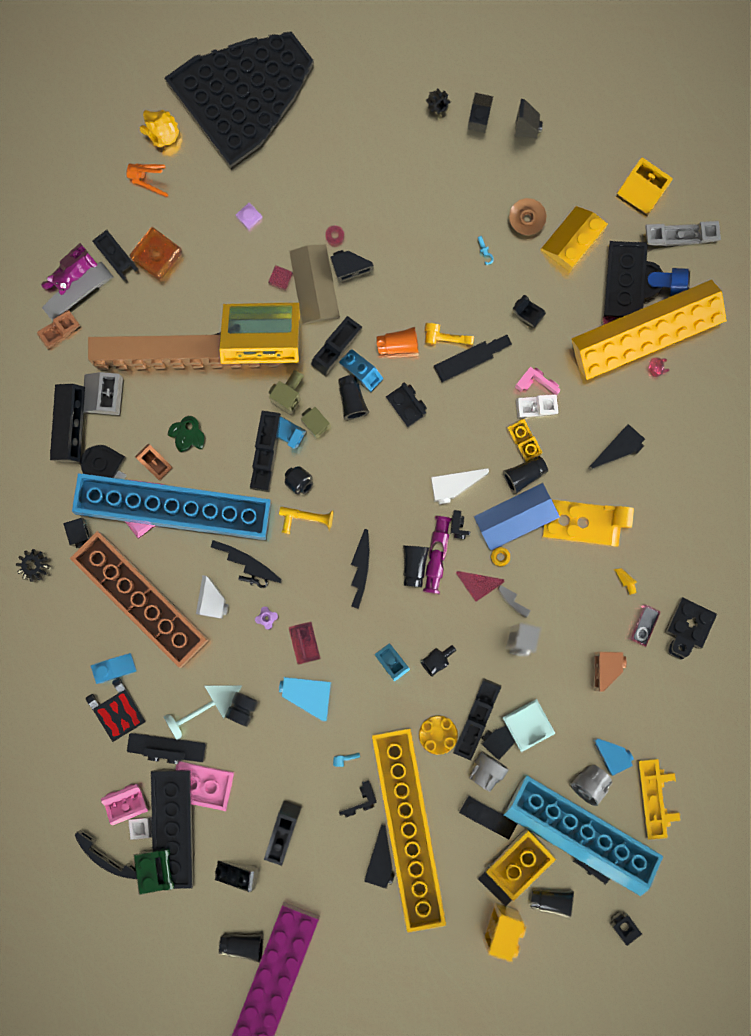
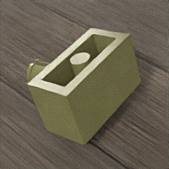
M293 370L285 384L281 381L277 385L274 383L268 392L271 403L291 415L301 400L299 393L295 389L304 376L298 371Z

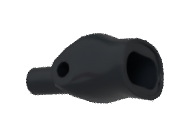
M453 645L443 652L435 648L420 662L427 673L433 677L437 672L449 665L447 658L456 652V649Z

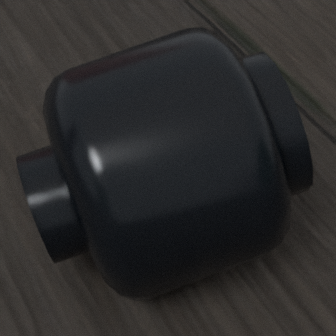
M291 467L285 473L284 483L295 494H306L313 486V478L303 467Z

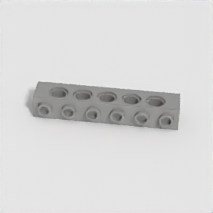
M522 623L511 626L506 649L510 650V654L518 656L530 655V653L536 651L541 628Z

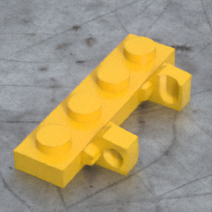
M658 759L640 760L638 763L647 839L668 838L667 827L671 826L670 822L681 820L680 812L667 813V808H664L662 787H664V782L676 781L675 773H664V769L659 768Z

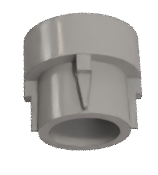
M481 751L474 762V769L469 778L482 788L491 791L496 783L504 779L509 769L490 755Z
M591 765V767L589 766L577 776L571 786L583 800L593 806H598L613 782L604 770L596 765Z

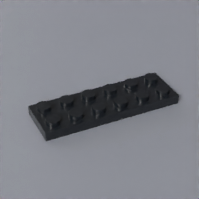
M152 770V851L168 848L170 851L168 858L171 881L174 882V889L193 888L191 770ZM157 857L155 858L159 884L164 883L161 858Z

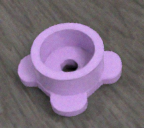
M262 607L259 616H256L255 621L257 624L264 625L265 629H271L274 620L278 619V614L269 611L268 607Z

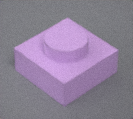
M250 203L236 214V217L248 230L262 219V215Z

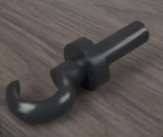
M239 575L238 580L250 582L252 586L253 584H257L259 588H266L268 586L266 579L264 580L266 584L261 585L259 580L255 579V576L249 578Z

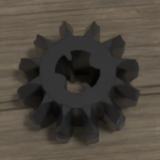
M32 549L31 553L24 551L25 558L19 556L18 558L22 562L16 563V566L21 567L17 573L23 574L22 579L24 580L29 578L30 582H34L35 577L39 581L42 580L40 574L47 575L48 573L44 571V568H50V565L44 564L48 561V557L42 558L43 552L39 551L37 553L35 549ZM31 562H33L34 565L36 566L35 569H32V568H31V566H30V563H31Z

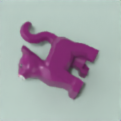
M79 243L62 258L59 267L52 275L47 277V281L41 283L42 288L49 289L55 285L59 289V294L63 295L66 290L70 289L72 282L81 278L88 269L96 267L97 263L87 253L84 246Z

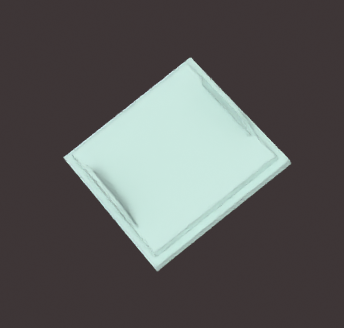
M537 699L502 717L521 752L556 734Z

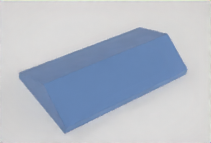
M541 483L474 516L490 551L560 518L544 484Z

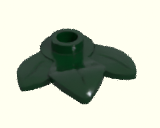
M194 416L184 417L181 422L173 423L168 430V436L176 438L175 445L179 452L187 450L191 445L198 449H202L204 445V433L199 429V422ZM187 422L192 423L191 429L186 427Z

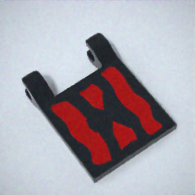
M120 678L112 681V684L119 693L99 705L94 694L86 697L87 703L96 714L112 742L146 722Z

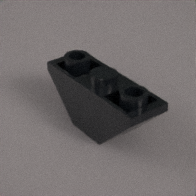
M218 861L215 870V880L247 892H252L256 889L259 869L245 864Z

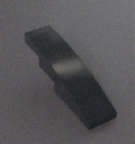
M263 410L261 412L255 442L256 450L252 465L253 472L250 489L270 491L281 413Z
M367 529L363 531L351 562V566L357 568L351 586L358 589L351 607L358 610L365 591L369 569L370 549Z
M212 540V549L229 553L228 561L245 566L243 573L282 584L283 580L258 560L232 546Z
M483 678L453 751L454 754L471 761L502 685Z

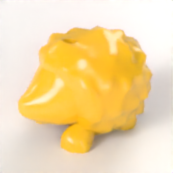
M145 110L143 117L146 126H140L141 133L148 135L156 147H163L175 142L179 135V129L177 127L178 123L175 122L170 112L164 110L157 112Z

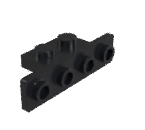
M136 733L129 734L127 745L128 753L143 754L150 761H159V758L167 759V763L178 764L179 761L183 760L203 762L206 743L176 740Z

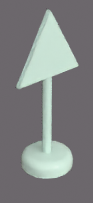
M242 685L204 686L213 701L175 722L170 714L163 716L176 740L182 737L178 726L216 705L224 719L227 710L232 705L235 693L240 691Z

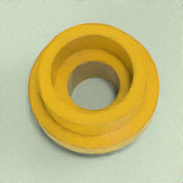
M498 547L493 550L491 560L496 566H505L510 561V553L506 548ZM499 553L504 555L502 561L497 559Z

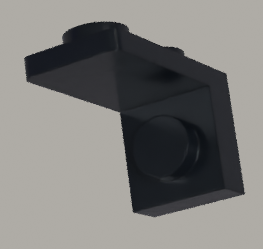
M369 779L362 781V786L359 787L362 797H367V801L340 810V816L344 815L346 818L355 815V810L363 808V811L374 807V803H377Z

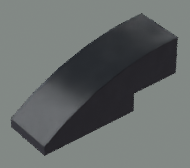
M347 316L313 357L311 365L324 375H327L353 342L362 326Z

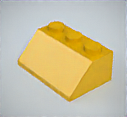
M576 206L540 250L570 273L605 231L608 223L594 212Z

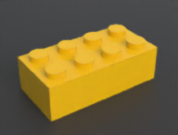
M498 903L494 904L483 939L489 955L512 962L513 957L517 958L520 949L518 945L519 937L523 938L526 930L518 910Z

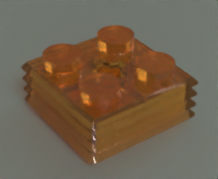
M151 227L129 256L134 262L158 280H161L182 254V250L177 244L154 227ZM153 251H155V252H158V251H159L160 255L154 257V255L152 254V252H153Z

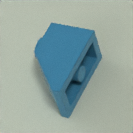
M131 653L90 665L96 684L137 672Z
M598 738L592 739L609 775L613 776L633 766L631 761L634 759L629 749L625 750L621 746Z

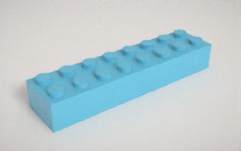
M526 776L518 785L504 816L639 896H642L650 889L663 859V856L529 776Z

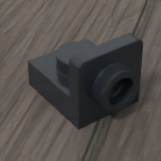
M454 510L452 513L450 534L454 535L456 539H465L466 536H470L471 531L459 530L464 525V516H461L462 511Z

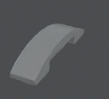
M719 221L700 222L699 224L645 225L648 245L679 246L721 240Z
M100 262L96 267L88 269L81 278L72 282L70 289L66 290L63 295H60L58 291L42 308L53 321V319L68 311L69 308L96 287L100 288L113 278V275Z

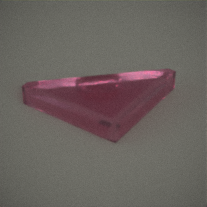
M461 571L456 572V575L475 602L505 582L504 579Z

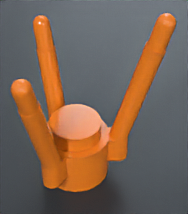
M128 164L127 178L132 179V183L139 184L163 196H168V193L140 181V179L144 178L145 172L162 173L161 169L153 168H165L164 164Z

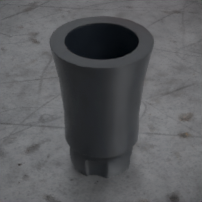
M348 375L338 379L343 406V418L345 420H352L369 414L356 376Z
M538 456L520 465L503 470V476L511 491L517 494L524 487L546 474L548 467L544 459Z
M403 545L404 586L422 587L430 547Z
M532 890L530 908L540 909V912L552 913L571 919L574 891Z
M231 934L220 937L219 954L260 963L263 952V934Z

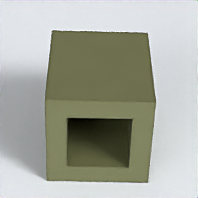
M309 407L302 413V423L315 438H318L331 427L330 423L316 407L313 409Z

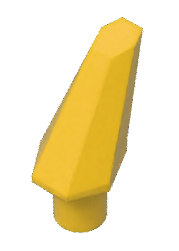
M622 568L615 569L623 586H627L629 595L637 593L634 584L637 581Z

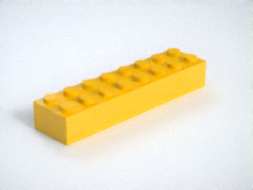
M711 279L571 338L578 368L588 380L725 322L726 314L722 291Z

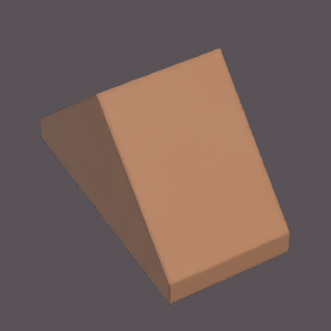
M149 443L135 456L158 480L172 468Z

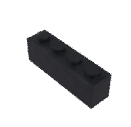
M73 383L55 384L50 460L62 463L80 462L85 398L84 386Z

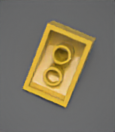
M525 829L488 868L486 873L514 901L556 858L530 830Z

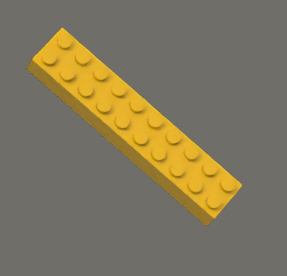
M406 728L372 735L407 933L446 926L411 729Z

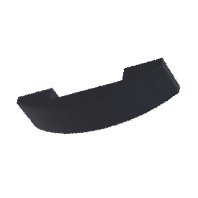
M82 830L76 832L75 837L78 844L95 864L114 875L137 879L135 867L128 862L124 868L120 867L93 848L96 842L95 839Z

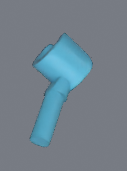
M360 753L345 756L336 755L333 759V765L335 767H344V760L360 758Z

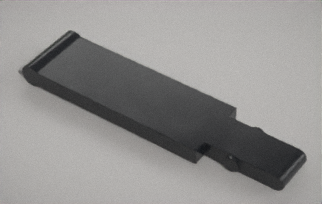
M508 335L494 339L488 344L486 341H483L434 365V368L441 382L444 383L493 359V354L499 353L511 346L512 342Z

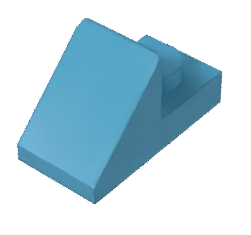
M390 643L375 654L394 681L410 670Z

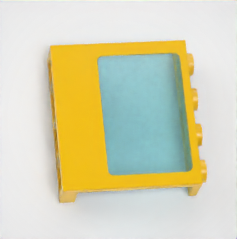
M299 303L223 304L219 348L221 364L299 362Z

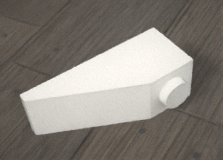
M489 469L431 477L434 502L439 501V504L450 503V499H454L488 475Z

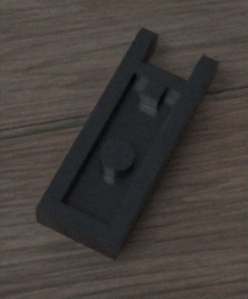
M107 229L92 240L123 281L127 279L123 272L130 266L135 272L138 270L137 266Z

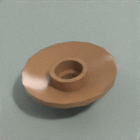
M530 198L517 201L512 206L509 214L511 226L522 235L538 233L544 227L547 217L543 205L537 200ZM529 216L531 220L527 222L524 220V217Z

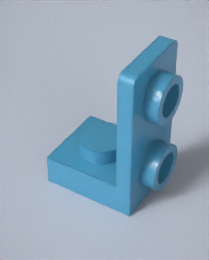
M352 349L339 361L370 392L383 379L375 366Z
M281 417L278 437L288 442L287 445L293 449L297 448L306 430Z

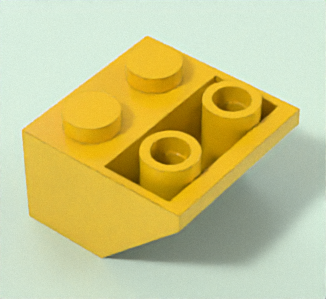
M642 157L617 194L648 215L673 178Z

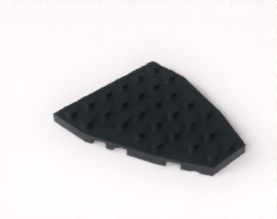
M292 31L284 32L281 35L272 34L261 39H257V37L228 45V48L212 50V53L206 55H196L164 77L167 84L230 168L263 144L295 100L314 64V60Z

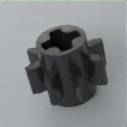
M437 88L436 91L430 92L426 102L429 104L428 108L431 112L435 110L439 114L447 110L448 104L451 101L447 98L449 95L446 91L441 92Z

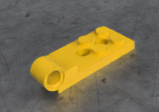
M552 500L559 516H567L569 523L566 526H562L559 524L558 519L543 525L542 537L619 547L620 529L632 528L634 508ZM579 518H585L588 521L586 528L578 526L577 521Z

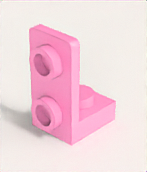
M532 367L527 370L515 386L520 392L524 388L528 390L534 382L532 380L534 378L554 395H558L560 392L559 385L555 381L547 380L543 377L544 373L538 368L533 369Z

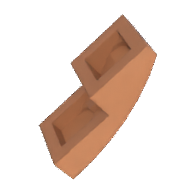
M68 310L53 319L51 324L39 330L37 335L46 348L49 349L70 335L80 325Z

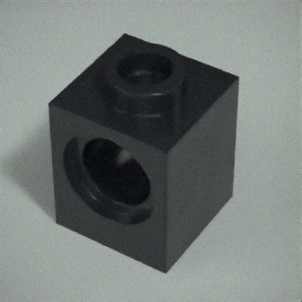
M84 518L63 523L70 546H76V549L81 548L91 538Z

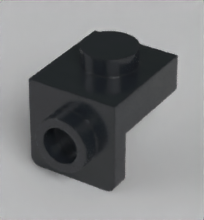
M526 295L517 300L513 307L517 317L534 328L546 314L544 309L531 302Z

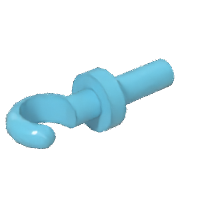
M482 236L477 237L481 246L480 253L483 252L484 256L488 255L491 257L490 262H484L489 265L494 260L493 255L488 253L489 247L485 246Z

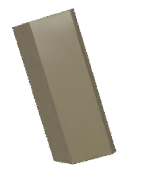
M326 244L306 245L289 251L303 325L340 318Z

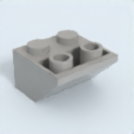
M103 372L85 374L84 412L119 415L123 377L120 374Z

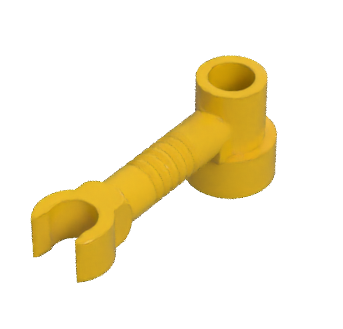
M425 323V343L436 344V341L440 340L473 345V336L439 333V324Z

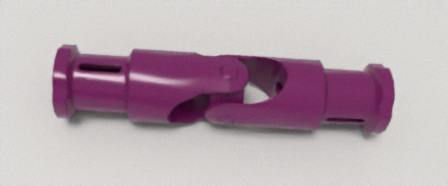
M435 516L436 526L435 531L432 533L429 551L430 561L426 569L427 581L423 592L440 594L438 590L439 583L444 571L442 561L446 557L449 540L448 528L449 522L452 521V518L445 516ZM437 543H442L444 547L443 552L437 549L433 550L434 546Z

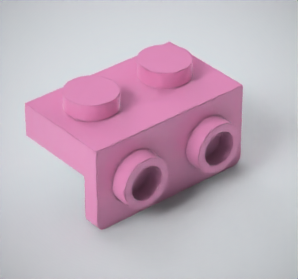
M137 784L127 785L124 789L118 792H110L101 798L111 825L148 811L143 791Z

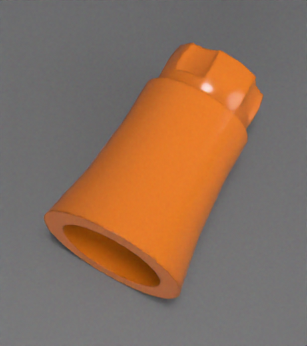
M415 327L376 337L379 354L419 353Z

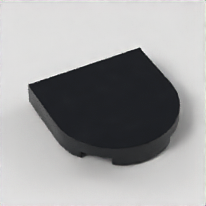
M95 445L86 449L82 454L80 460L81 470L83 474L114 478L126 457L108 446Z

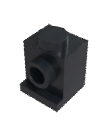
M620 912L612 918L613 922L610 925L626 946L642 935L627 913L622 914ZM623 923H627L625 930L621 929Z

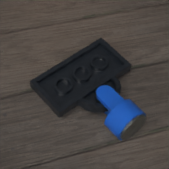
M610 241L604 317L621 318L643 309L644 300L656 297L663 287L671 288L670 297L688 290L690 286L689 268H672V273L663 272L658 264L647 261V242Z

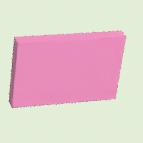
M182 761L176 764L175 770H191V801L193 805L227 811L234 772Z

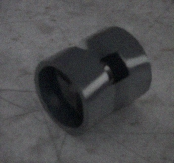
M236 692L232 699L234 706L229 707L225 717L248 727L251 720L250 712L255 711L259 702Z

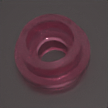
M337 225L330 226L325 233L326 240L331 244L341 243L344 239L343 229ZM332 233H337L338 237L333 238L331 235Z

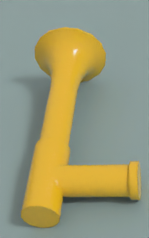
M280 507L279 515L285 516L282 533L290 534L292 517L322 522L328 526L329 530L333 521V510L329 514H316L286 507Z

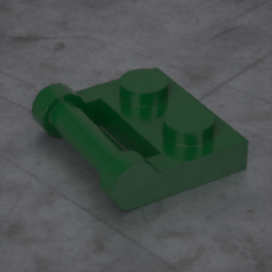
M168 848L133 854L139 895L174 889V882L171 881L168 858L170 851ZM157 857L161 858L164 883L159 884L155 858Z

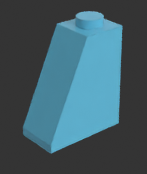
M284 677V681H280L279 692L282 693L283 698L318 719L327 721L331 682Z

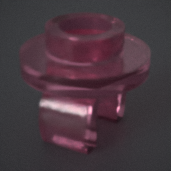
M658 357L651 359L649 370L653 376L658 377L669 372L668 368L664 369L663 364L667 362V359H660Z

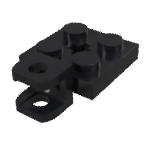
M682 597L666 630V633L674 636L668 648L669 655L682 660L690 655L694 646L702 649L717 613ZM694 619L696 626L690 628L687 620Z

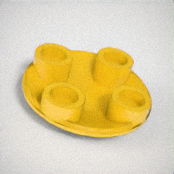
M444 716L428 718L424 721L419 731V739L423 748L436 755L445 754L452 750L458 738L455 724Z

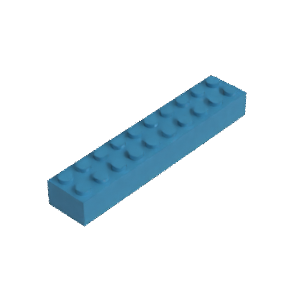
M78 473L72 512L75 515L266 541L271 500Z

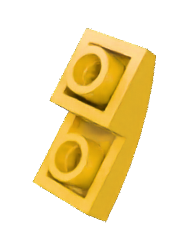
M524 418L506 427L525 462L543 453Z

